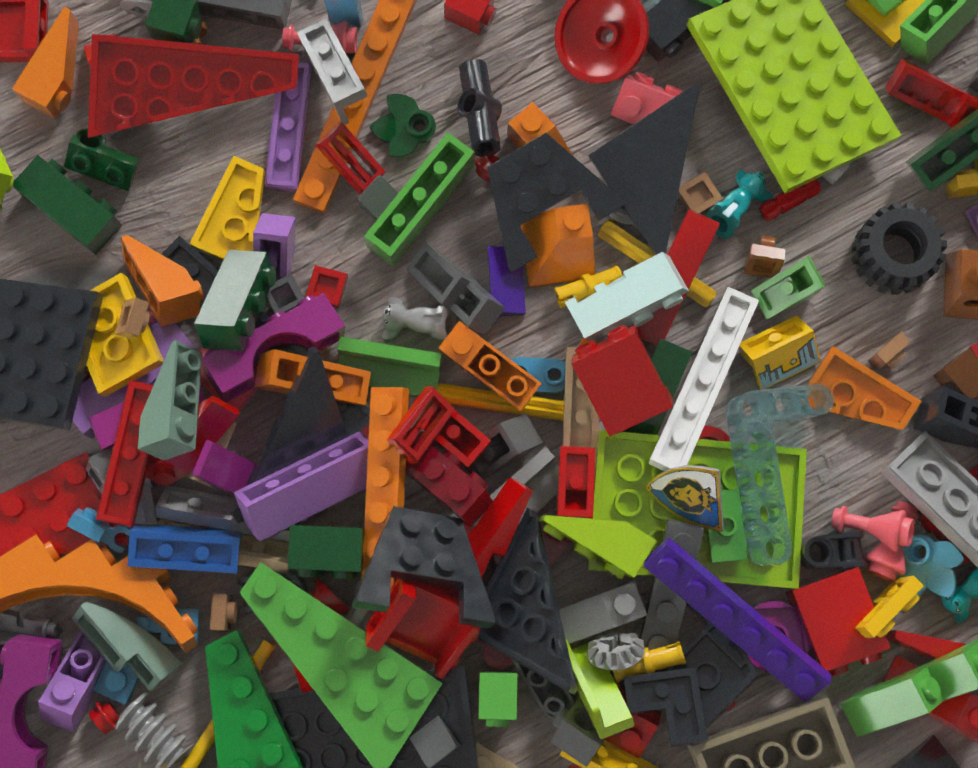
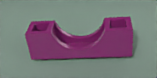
M324 293L317 297L311 295L298 302L296 308L284 313L281 311L269 317L266 324L254 330L253 336L249 337L243 351L209 349L205 356L201 358L202 368L220 399L228 402L254 388L253 372L261 353L282 344L298 345L307 350L314 346L320 352L338 342L340 336L344 337L345 325Z
M19 634L8 640L2 648L0 663L4 665L3 677L0 680V768H46L48 745L40 741L29 729L25 717V704L31 690L35 686L50 681L57 671L62 640Z

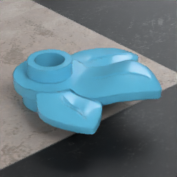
M914 535L910 547L904 546L903 548L906 560V573L900 575V578L914 575L924 585L917 593L918 596L926 588H929L940 596L952 597L957 584L956 575L952 568L957 567L964 561L960 550L948 541L935 542L930 536ZM922 546L926 548L924 558L919 556V549Z

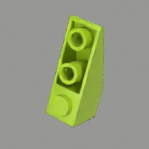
M550 515L541 516L539 519L540 522L546 525L543 529L544 532L559 541L566 537L576 544L573 549L574 551L591 561L596 556L606 563L603 568L604 570L621 580L624 575L635 578L656 543L655 539L626 521Z

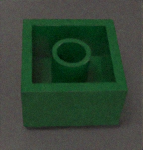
M290 525L288 569H297L298 577H323V570L333 571V578H358V572H362L364 528Z

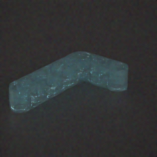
M823 384L753 390L732 398L727 404L726 416L737 486L740 491L747 550L750 559L759 566L783 564L792 554L791 537L772 424L808 420L828 413L833 407L834 397L830 389ZM809 395L812 396V398L815 401L814 409L809 405ZM777 398L784 406L783 413L777 409ZM744 401L747 402L751 407V416H748L744 412ZM750 436L756 440V452L750 448ZM756 471L761 474L763 479L761 487L757 485L754 479ZM762 506L768 512L767 522H764L760 516ZM768 541L773 545L774 553L771 558L767 555L766 552V544Z

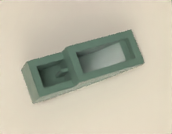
M85 602L72 617L75 624L116 673L128 665L150 692L171 677L182 664L165 645L148 631L106 608Z

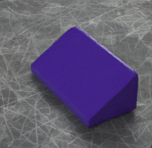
M488 246L490 293L505 307L499 317L526 315L523 268L520 267L511 273L508 268L504 247Z

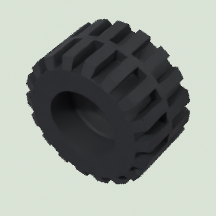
M899 202L892 203L888 208L884 206L878 209L857 232L855 236L857 239L852 244V251H856L852 261L853 264L860 265L856 272L859 277L865 275L868 278L865 283L869 287L876 284L878 285V292L885 293L888 289H891V295H899L902 291L906 294L922 286L940 269L939 265L944 262L946 254L942 252L947 248V240H941V237L945 234L943 226L940 228L936 227L935 223L938 219L934 215L931 218L925 215L927 209L920 207L918 210H915L913 203H906L902 208ZM892 234L906 239L914 252L913 263L901 264L891 259L884 249L883 237Z

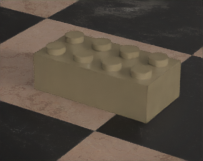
M817 696L809 699L807 702L795 704L707 736V743L687 745L695 768H855L828 697Z

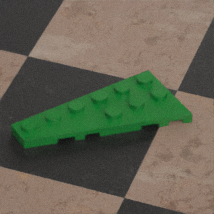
M236 630L206 645L218 768H303L241 630Z

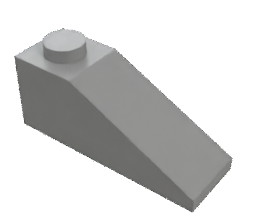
M635 582L559 609L565 637L569 644L647 616Z

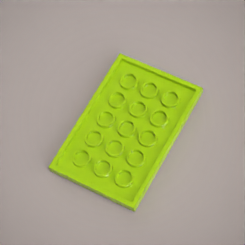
M731 0L689 18L686 26L784 193L790 192L892 144L902 136L820 0Z
M599 430L594 480L593 519L626 521L656 540L649 553L650 555L662 544L667 519L688 523L658 503L645 488L654 477L664 472L648 464L661 435L620 432L609 437L606 430ZM698 439L687 465L720 469L721 490L739 489L748 560L710 563L706 528H703V536L697 556V561L721 582L789 589L799 588L807 449ZM594 556L592 561L588 559L587 570L607 572L603 569L606 563ZM643 565L637 575L654 576Z

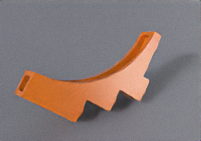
M37 534L0 556V613L11 607L41 598L66 595L98 597L124 604L148 616L166 630L185 653L198 646L194 634L198 632L197 627L187 613L181 617L174 607L179 601L167 585L172 581L168 572L169 569L127 566L128 556L117 563L107 546L105 545L99 549L93 539L60 558L51 542L49 541L43 545Z

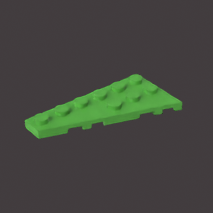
M260 562L239 592L372 767L389 768L442 683L386 645H383L379 652L366 647L365 631Z

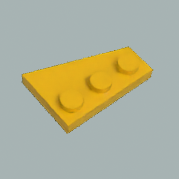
M233 155L189 243L194 249L221 261L224 260L228 250L253 251V232L260 219L265 180L264 168Z

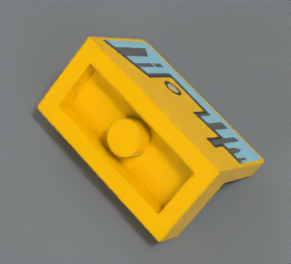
M798 315L742 341L738 347L740 355L752 366L757 386L761 390H765L820 362L814 330Z

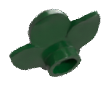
M388 94L387 105L390 114L377 119L370 125V130L378 139L390 142L388 152L389 156L392 157L410 155L419 143L430 140L436 131L434 117L427 111L419 110L413 98L402 94ZM416 124H424L426 126L422 132L414 130Z

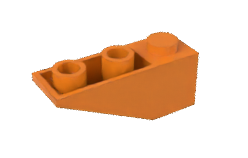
M460 321L438 347L443 355L520 411H522L542 385L540 381Z

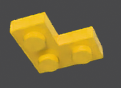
M914 575L896 578L894 582L891 581L872 601L874 608L855 628L865 638H875L876 635L879 638L883 637L895 625L892 619L900 610L906 612L917 603L920 598L917 593L924 585Z

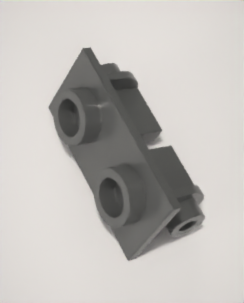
M9 609L0 613V644L3 645L19 634L58 639L63 631V628L59 627L58 623L53 622V618L50 617L44 618L26 614L22 619L19 616V612Z

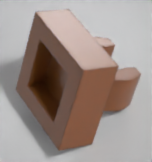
M761 235L760 245L751 244L744 264V274L772 278L780 273L785 261V249L774 247L775 237Z

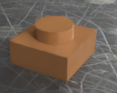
M706 172L681 185L678 192V197L686 210L690 209L701 215L714 207L717 202H722L723 200Z
M139 298L126 300L115 334L129 339L143 333L150 318V314L146 312L149 302Z
M901 331L868 361L876 370L886 363L891 368L906 355L902 349L911 341Z
M212 595L210 630L230 631L231 623H236L238 607L237 602H232L233 595Z

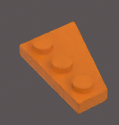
M831 346L794 404L897 430H904L922 401L841 350Z

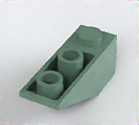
M177 340L172 341L140 417L138 449L162 460H168L193 451L196 447L202 353Z

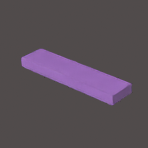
M298 62L297 88L275 93L265 177L266 190L296 192L300 184L313 72L311 63Z

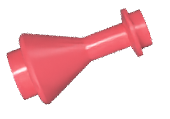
M346 20L332 25L331 27L347 57L348 54H356L357 28L349 27ZM290 24L289 28L284 27L282 35L283 47L289 48L290 51L294 50L295 45H302L297 34L298 31H295L293 24Z
M898 501L897 505L891 508L893 512L904 510L907 518L914 520L919 518L916 514L918 509L909 503ZM880 542L865 556V561L870 564L867 571L874 576L894 582L897 575H904L906 573L903 546L899 551L895 552Z
M842 506V508H835L831 526L837 529L838 533H843L845 527L867 531L890 549L897 552L902 546L910 547L915 531V520L907 518L904 510L868 518L848 514V507Z

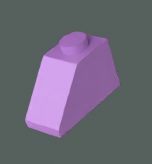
M262 213L253 232V251L267 252L271 266L275 268L277 281L291 274L295 249V217Z

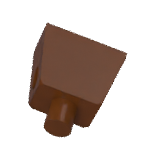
M960 249L946 255L943 317L978 319V250Z

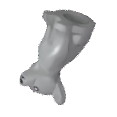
M390 297L388 299L389 305L386 306L382 313V320L386 327L382 338L392 340L397 337L404 327H409L421 333L431 334L433 339L445 340L456 325V314L450 308L443 305L435 309L417 307L407 310L400 299Z

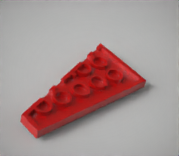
M92 34L88 138L297 88L299 54Z
M84 452L0 495V556L36 534L43 545L50 541L59 556H66L91 540V538L66 526L72 514L78 508L85 510L88 507L96 511L99 509L102 494L86 471L88 460L91 457L90 453ZM107 522L108 524H110V525H109L110 527H114V526L118 525V524H114V523H109V522ZM125 533L116 534V541L119 544L129 546V536ZM95 541L99 549L105 545L107 546V548H110L107 544L103 543L102 541Z

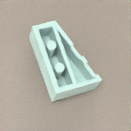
M661 252L624 271V276L606 286L603 282L595 286L594 290L596 292L578 303L575 297L566 301L565 304L583 337L601 342L608 338L607 333L619 326L626 325L628 328L634 324L636 327H639L653 319L652 313L664 306L665 309H670L682 302V295L689 292L670 256Z

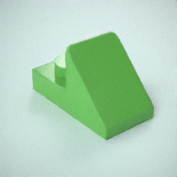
M807 256L755 287L751 292L755 299L759 300L758 305L768 320L800 302L809 301L826 285L810 256Z

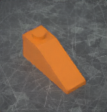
M65 6L12 88L22 102L54 119L57 118L60 111H64L68 107L74 84L79 23L71 10Z
M128 235L121 236L123 262L144 299L149 302L148 306L159 325L163 327L197 317L200 312V301L203 300V291L200 283L197 280H192L186 268Z
M276 349L261 353L259 355L254 388L288 395L296 375H300L308 357ZM322 360L336 402L365 406L371 372Z

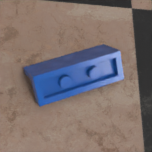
M135 524L130 530L127 566L237 573L242 532L223 529Z

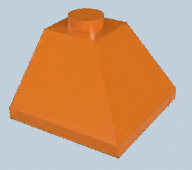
M588 203L550 209L520 226L538 256L525 264L529 288L571 283L580 280L581 275L589 273L591 276L595 274L593 233Z

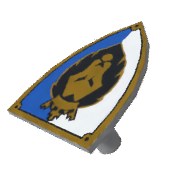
M692 465L674 467L658 474L645 486L658 503L675 516L690 524L700 525L706 529L724 531L720 469Z

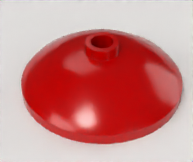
M568 0L563 6L556 22L554 38L557 55L565 69L571 75L584 82L607 84L623 78L639 63L648 43L649 22L643 4L640 0ZM613 32L612 41L607 43L606 37L608 33Z

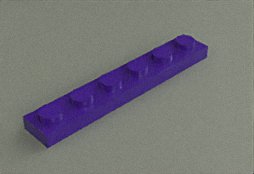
M671 538L666 539L646 558L643 566L804 702H807L831 683V674Z

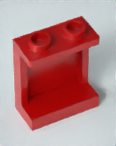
M0 0V63L30 61L47 34L48 0Z
M626 325L619 326L607 333L608 338L595 344L593 340L586 342L576 348V354L572 356L571 365L609 437L673 408V397L667 386H664L639 338L635 325L629 328Z
M859 567L842 571L801 586L798 589L785 592L790 605H795L817 663L827 670L831 677L849 671L847 665L849 663L860 660L861 664L865 665L882 659L880 652L890 649L886 635L881 638L877 635L875 638H865L855 628L874 608Z
M397 579L390 589V607L386 612L375 611L366 623L365 646L379 652L385 642L433 663L435 666V676L443 679L450 669L453 670L457 667L461 660L462 652L468 644H473L477 640L481 627L459 624V598L428 583Z

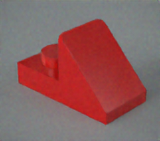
M560 446L557 516L593 519L595 448Z

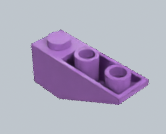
M81 630L38 701L41 720L73 733L94 697V687L106 663L104 657Z

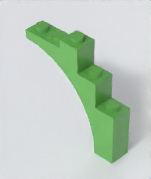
M978 639L902 675L856 692L840 705L856 736L860 737L928 714L945 700L977 690Z

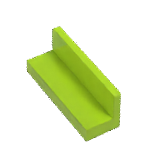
M566 639L577 691L600 740L634 727L633 717L610 671L597 668L589 662L587 656L588 643L571 649Z

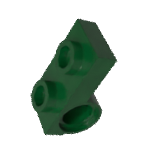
M88 128L80 129L75 135L73 134L68 144L64 168L129 191L133 183L139 158L106 147V138L103 134L88 138Z

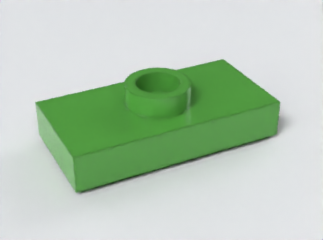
M739 489L721 490L724 531L706 529L710 563L748 560Z

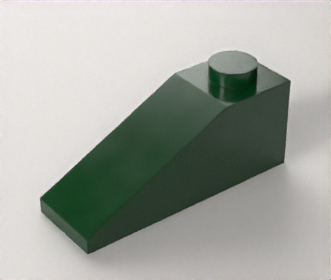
M153 0L145 22V26L152 39L181 43H192L194 39H198L202 29L198 0Z

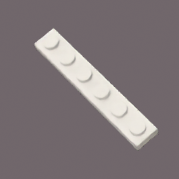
M727 287L648 464L663 471L688 464L759 302L758 299Z

